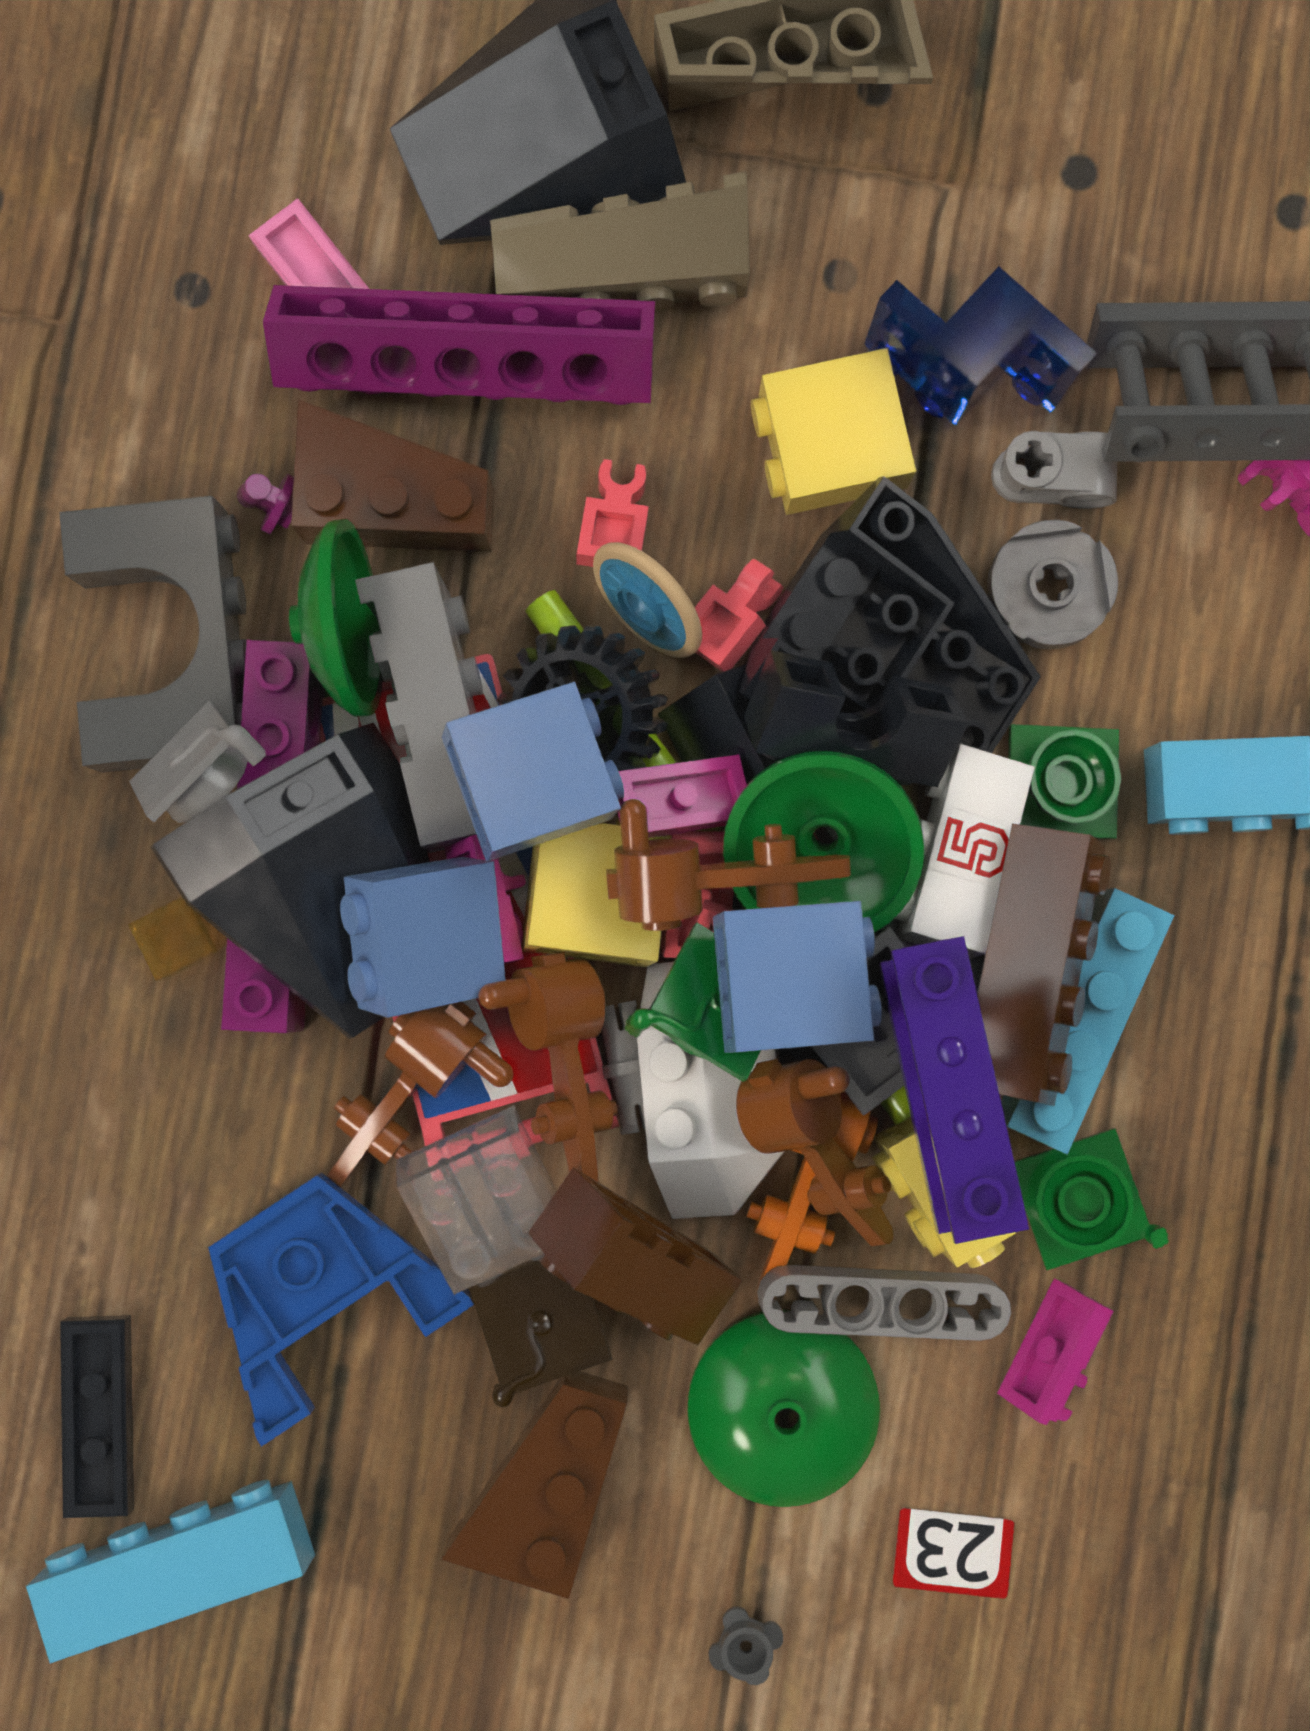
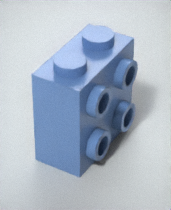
M575 682L446 722L441 738L486 862L609 821L621 809L618 799L624 797V788L619 771L612 760L605 762L603 760L595 738L601 735V725L597 711L590 698L581 700Z
M457 857L344 877L345 895L341 900L340 913L343 926L350 935L353 962L348 967V984L352 996L358 1003L359 1009L388 1018L478 998L479 991L484 985L506 980L494 861L486 862V860Z
M861 901L723 911L713 916L724 1053L874 1041L873 1027L879 1026L881 1022V1001L877 987L869 985L866 958H871L874 954L875 938L871 919L869 917H862Z

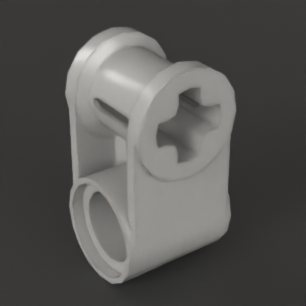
M1024 432L1015 437L1007 449L994 462L991 471L992 485L1001 497L1014 503L1059 504L1079 509L1110 506L1116 503L1117 462H1104L1102 451L1108 433ZM1019 458L1025 459V466L1016 464ZM1027 469L1036 470V474L1033 477H1028Z

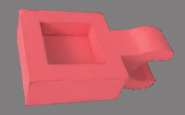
M752 559L743 568L738 579L727 593L712 585L695 606L702 627V642L695 653L720 671L724 672L732 669L766 627V624L756 612L769 608L778 599L784 588L780 583L772 579L774 575L773 570L756 559Z

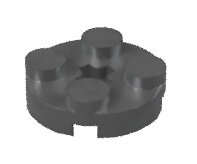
M1044 520L1032 523L1018 531L1002 546L993 560L988 573L987 595L1018 643H1026L1040 649H1060L1075 645L1103 623L1116 600L1118 574L1110 551L1100 540L1096 543L1090 535L1080 531L1082 527L1072 522ZM1052 569L1056 579H1066L1068 589L1058 594V601L1048 600L1045 593H1039L1036 583L1043 579L1044 570Z

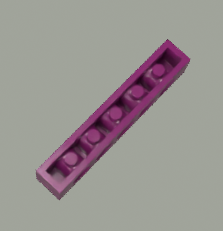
M273 285L263 318L273 387L297 388L307 392L324 389L360 391L365 394H379L382 392L418 393L429 397L443 395L484 396L494 400L511 397L546 399L552 402H566L569 400L604 401L616 405L651 403L655 301ZM520 351H526V352H530V353H533V354H526V353H522V352H520ZM583 354H592L595 356H586Z
M247 640L241 726L266 751V756L255 766H252L249 761L247 762L244 774L237 783V790L321 744V715L325 688L314 675L303 644ZM227 938L221 1030L271 1033L304 1031L306 1003Z

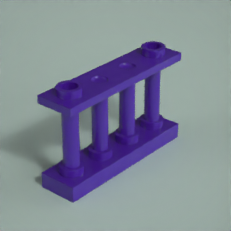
M961 936L892 950V960L880 962L878 965L935 1230L938 1234L952 1232L955 1244L1029 1230L965 937Z

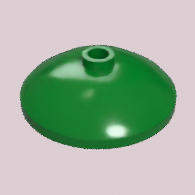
M348 519L328 521L314 539L300 572L298 605H291L289 609V626L295 644H303L314 675L338 706L353 717L371 716L377 710L380 702L383 677L378 663H375L369 636H372L374 632L380 631L378 619L366 603H360L355 580L373 576L363 541L355 526Z
M816 751L784 758L756 775L742 790L730 812L724 834L723 853L725 863L754 860L753 838L765 835V825L781 824L782 834L795 836L796 857L850 856L851 875L848 877L797 882L799 903L795 906L861 901L862 917H869L871 919L873 930L876 932L886 926L904 909L918 885L924 860V838L917 811L904 789L889 774L859 757L839 752ZM820 827H830L835 830L838 838L831 843H822L816 839L814 831ZM756 886L732 887L746 909L760 908L757 906Z
M782 1309L783 1312L791 1311L789 1309ZM763 1311L734 1322L712 1340L699 1358L688 1392V1423L700 1458L714 1477L726 1488L747 1500L775 1507L801 1506L816 1502L835 1493L847 1484L861 1469L872 1450L878 1432L880 1401L877 1383L867 1359L855 1342L848 1335L794 1333L778 1330L768 1322ZM784 1408H791L799 1414L798 1421L790 1428H781L774 1422L776 1414Z

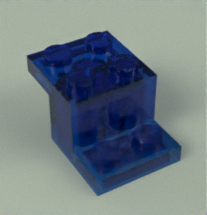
M1000 266L994 270L946 323L903 284L896 280L879 298L864 345L869 348L868 352L888 348L894 377L899 375L916 390L915 397L927 412L937 418L945 416L955 426L1004 373L1012 378L1014 389L1024 400L1036 406L1041 404L1052 413L1069 394L1097 354Z

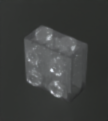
M514 1105L396 1160L397 1189L454 1295L476 1284L480 1287L488 1286L495 1282L504 1271L528 1260L539 1261L544 1256L543 1251L530 1237L528 1232L557 1190Z

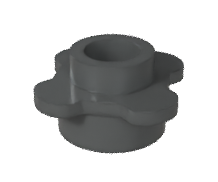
M732 1607L723 1615L724 1629L719 1641L713 1643L709 1648V1661L716 1670H726L732 1677L738 1680L746 1681L750 1685L762 1684L769 1677V1668L773 1661V1650L780 1648L783 1644L782 1629L774 1621L762 1623L749 1617L744 1608ZM742 1641H750L752 1648L749 1651L741 1650L740 1644Z

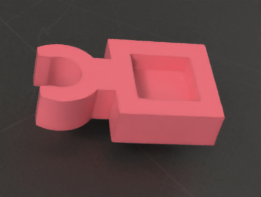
M603 460L598 473V489L603 499L586 497L576 553V565L593 567V560L597 550L611 542L624 543L641 551L643 550L649 506L635 503L642 498L645 491L646 470L644 465L637 464L634 479L628 484L621 485L611 479L612 460Z

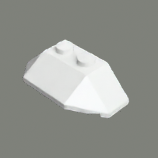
M674 962L657 963L647 967L640 1008H650ZM651 1026L637 1038L648 1160L672 1219L735 1215L785 1151L764 1154L753 1148L745 1138L736 1110L737 1092L741 1083L739 1079L706 1059L686 1053L669 1036ZM778 1049L761 1050L751 1072L759 1062L778 1059L779 1061Z

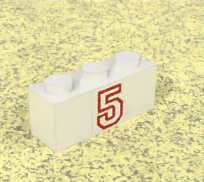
M960 744L957 746L938 788L925 786V795L933 798L927 821L920 819L924 838L923 867L918 885L911 899L894 918L900 920L896 933L899 939L921 945L964 936L969 959L986 954L1012 823L1020 824L1034 766Z

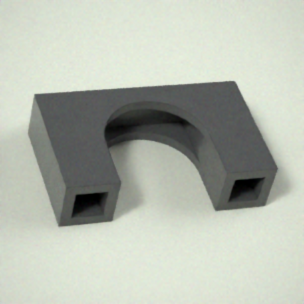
M213 496L59 512L64 569L67 577L85 589L142 582L172 584L184 589L189 595L196 609L199 621V640L194 657L182 675L170 685L149 694L77 702L82 766L101 773L142 769L208 701L217 707L229 725L236 724L241 726L247 640L240 639L238 615L246 613V596L240 576L234 577L232 553L240 551V534L235 516L233 514L228 515V512Z

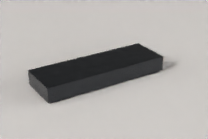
M131 1315L67 1317L60 1321L63 1518L128 1516L134 1510Z

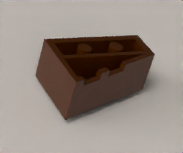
M298 399L291 526L305 544L312 545L315 537L328 521L348 519L358 531L364 547L492 552L495 491L488 470Z
M574 1167L528 1232L530 1237L543 1251L544 1256L540 1263L549 1272L570 1284L574 1290L604 1303L619 1313L624 1312L639 1319L647 1328L666 1340H670L675 1335L698 1346L742 1282V1279L715 1253Z
M581 1371L559 1378L520 1434L519 1439L499 1468L494 1471L478 1498L450 1534L441 1560L569 1599L627 1406L628 1386Z

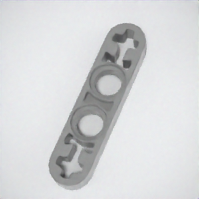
M784 1265L777 1266L767 1272L760 1281L757 1291L759 1305L768 1322L778 1330L794 1333L981 1341L992 1339L1002 1333L1008 1325L1011 1316L1010 1301L1004 1291L987 1276L969 1273ZM794 1284L802 1297L820 1298L817 1286L824 1284L821 1292L824 1313L823 1315H818L819 1311L814 1302L806 1300L793 1301L791 1311L783 1312L778 1301L773 1298L774 1296H783L786 1292V1286ZM854 1285L867 1289L869 1292V1302L862 1313L857 1316L846 1317L836 1311V1299L843 1289ZM917 1288L928 1290L932 1296V1304L926 1315L914 1320L906 1319L900 1315L899 1305L905 1293ZM949 1290L948 1295L956 1305L976 1304L978 1294H983L992 1306L991 1309L981 1310L979 1320H974L966 1309L948 1307L945 1292Z

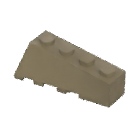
M716 0L654 15V55L668 112L794 83L932 84L933 81L914 0Z
M747 172L723 175V189L695 194L692 182L666 186L667 197L644 204L631 200L628 194L603 198V202L594 206L591 211L592 213L579 216L576 208L566 205L490 220L496 294L655 301V312L668 310L675 303L700 301V304L703 306L721 307L732 304L739 297H747L750 276Z

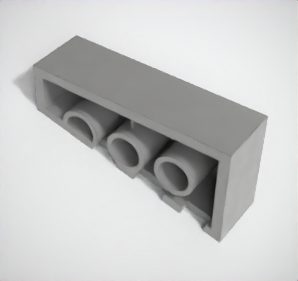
M432 562L355 580L360 603H366L378 619L380 631L374 632L372 636H369L375 663L379 665L384 682L392 683L393 694L387 695V702L385 704L397 744L399 746L405 745L407 756L400 758V765L419 843L429 853L444 850L456 842L476 835L441 737L446 722L476 713L473 696L483 694L482 681L475 657L464 659L459 636L470 633L462 596L451 598L443 579Z

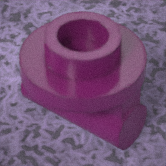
M287 473L277 488L271 485L266 476L253 474L239 487L237 500L243 507H256L267 512L261 525L262 531L271 534L276 524L286 529L290 525L292 520L294 476Z

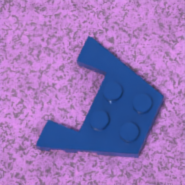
M323 1173L318 1174L208 1247L228 1328L233 1330L241 1362L239 1372L244 1391L248 1390L255 1421L252 1423L255 1436L261 1447L310 1415L315 1409L314 1404L280 1351L386 1281L391 1283L425 1337L474 1305L470 1290L351 1195L338 1187Z

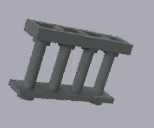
M1310 301L1097 303L1084 350L1087 368H1116L1123 406L1115 407L1102 451L1104 462L1310 460V404L1280 405L1271 367L1306 366L1310 380ZM1207 367H1243L1251 405H1215ZM1143 368H1180L1187 405L1151 406Z

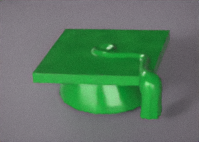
M1011 724L1009 726L1008 759L1034 766L1020 825L1090 834L1094 838L1117 839L1118 794L1122 779L1119 768V729Z
M696 922L649 1009L640 1008L635 1010L628 1016L625 1030L630 1035L638 1038L643 1031L652 1026L669 1036L686 1053L706 1059L744 1082L747 1080L761 1050L724 1053L714 932Z
M1115 1128L1073 1141L1068 1155L1052 1148L1014 1161L1026 1215L1047 1271L1144 1238L1155 1249L1168 1244L1169 1240L1166 1229L1157 1224H1149Z

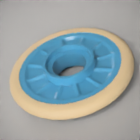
M611 542L601 546L593 560L595 579L604 599L620 621L645 644L665 655L684 658L697 652L702 642L701 623L691 600L674 577L656 560L633 546L619 542Z

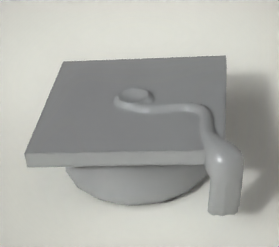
M208 701L129 782L146 816L151 821L155 822L167 810L173 820L178 823L187 822L227 796L244 774L247 762L249 761L252 766H255L266 756V751L245 728L236 724L229 725L217 707Z

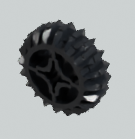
M575 625L561 627L557 637L551 632L537 636L535 639L536 649L532 647L522 648L516 654L522 668L508 669L502 675L514 688V691L501 693L496 699L498 703L503 705L546 691V689L550 690L575 682L581 700L585 698H590L592 702L600 700L595 709L601 725V735L595 738L604 762L612 760L618 771L645 768L646 765L642 758L650 759L659 754L661 748L649 734L665 732L669 724L661 718L654 717L653 709L666 705L668 698L663 694L651 696L648 685L655 683L659 679L660 673L655 669L642 673L639 671L638 667L643 662L645 651L636 648L624 653L625 636L620 633L609 634L604 639L600 626H586L582 633H580ZM573 660L595 667L609 679L612 685L604 689L596 687L588 679L585 672H578ZM622 707L621 733L616 745H614L613 742L617 739L613 728V716L616 710Z

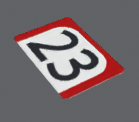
M902 1508L899 1512L893 1585L899 1588L1005 1599L1008 1596L1014 1522L1010 1519Z

